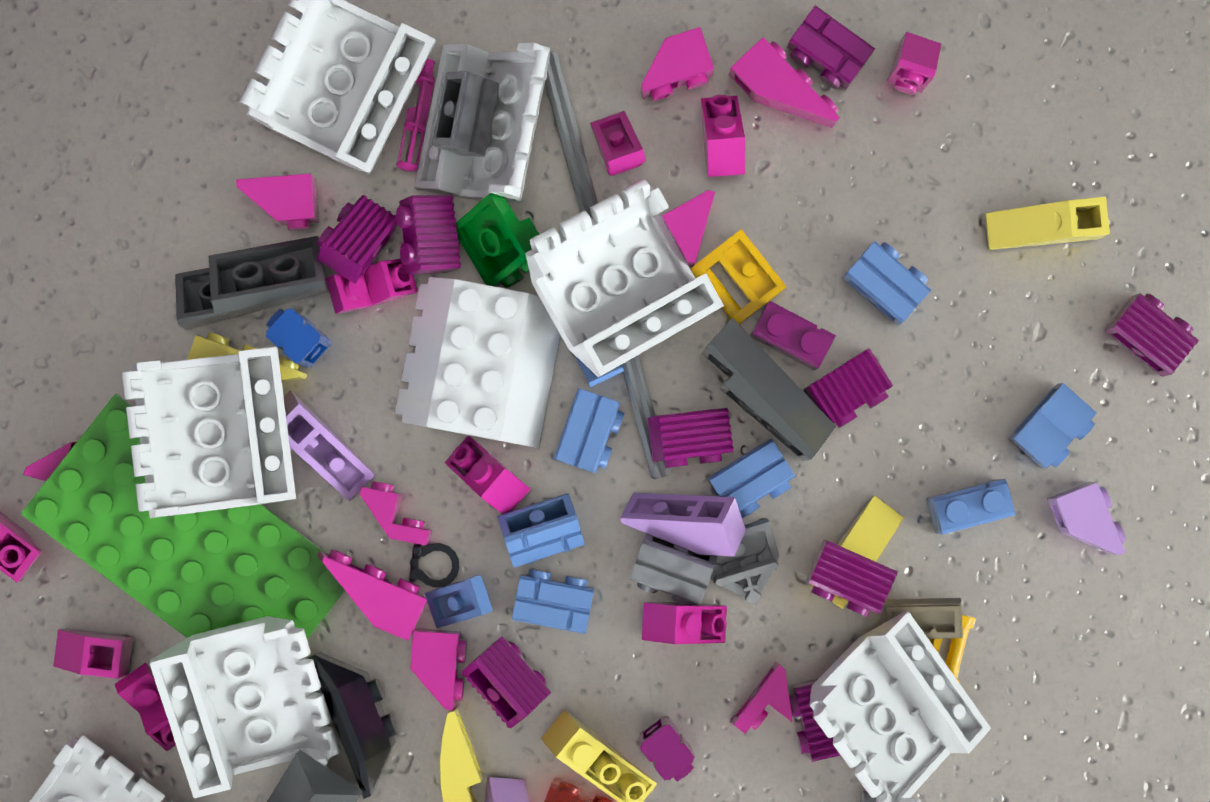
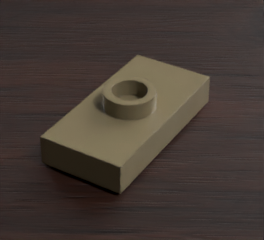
M961 598L886 599L885 622L904 611H909L928 639L963 638Z

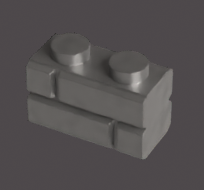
M446 72L432 146L461 156L485 157L486 149L491 143L490 128L493 113L496 111L499 103L497 96L499 83L471 72Z
M646 533L630 580L637 582V586L646 592L656 593L660 590L671 594L672 599L679 604L693 605L695 603L701 605L718 556L700 555Z

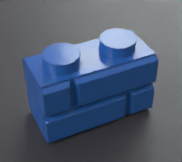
M292 308L285 311L279 309L266 323V326L269 328L266 331V337L275 346L282 349L283 353L294 363L303 367H312L331 346L332 340L317 329L304 315Z

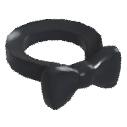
M414 543L410 560L409 581L416 582L419 579L424 584L434 588L450 584L457 577L460 568L456 552L450 546L442 543H432L425 547ZM433 551L445 552L452 561L451 572L447 577L440 580L429 578L423 570L419 569L421 557Z

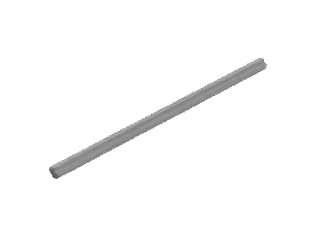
M554 51L550 52L545 85L579 211H586L591 218L590 207L597 204L598 201L559 56ZM637 355L621 365L624 369L623 374L650 475L653 479H658L670 475L671 471L670 468H665V461L653 462L647 418L655 416L640 356Z

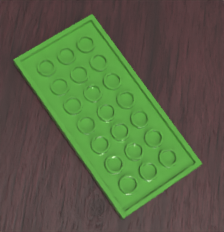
M114 394L21 512V515L186 638L194 634L268 616L293 620L295 627L304 628L306 638L308 639L345 591L317 556L319 551L326 552L263 504L150 518L149 511L139 512L136 484L145 483V476L134 477L131 446L141 445L140 438H130L126 407L133 405L118 394Z

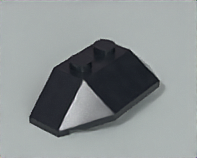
M319 652L308 659H313L321 684V692L324 694L328 710L358 786L363 791L362 797L365 799L374 793L396 743L394 736L398 735L397 726L390 713L385 715L380 701L384 700V694L377 679L371 680L368 672Z

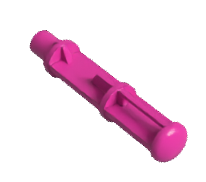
M431 59L426 60L416 80V83L419 85L416 106L407 109L396 166L406 172H414L418 169L428 111L435 84L433 76L435 61ZM406 130L411 131L405 161H401ZM420 133L421 139L415 164L411 163L416 135Z

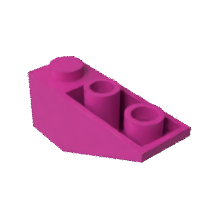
M764 37L761 38L730 68L729 76L753 102L829 128H833L840 119L836 114L838 108L834 102L824 94L820 97L811 88L813 82L809 76L800 68L794 70L785 60L787 58L785 51L774 41L769 44Z
M331 549L330 554L322 551L318 552V558L374 627L409 641L427 601L418 592L420 589L419 585L400 578L398 583L384 578L387 572L367 563L364 569L350 564L352 557L334 549Z

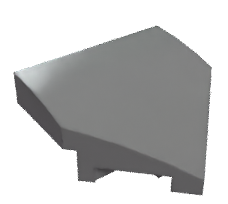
M768 519L745 525L746 532L734 557L718 556L710 577L717 586H722L744 597L746 601L754 605L758 603L762 596L761 592L772 572L779 566L777 562L779 553Z

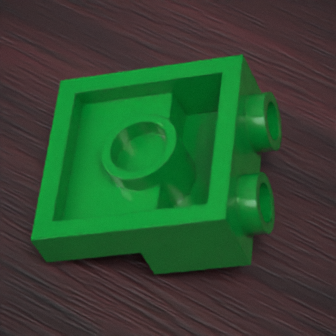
M490 193L455 223L457 226L456 232L460 243L485 285L496 287L503 284L505 289L524 279L521 273L522 270L524 273L529 272L526 252L532 250L530 239L539 235V232L530 217L520 222L518 221L505 197Z

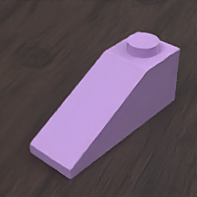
M290 390L284 396L290 448L350 501L375 474Z
M633 493L620 517L622 524L700 555L734 557L746 532L735 497Z

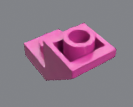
M400 258L380 261L369 266L356 284L341 274H333L325 278L335 314L366 309L418 293L413 274L407 275L406 265L402 264Z
M372 481L371 488L361 487L360 496L390 539L421 545L430 544L432 530L424 528L425 521L403 517L402 524L396 523L402 494L393 492L394 485Z
M144 663L114 685L117 694L139 713L146 734L164 750L168 751L176 746L152 669Z

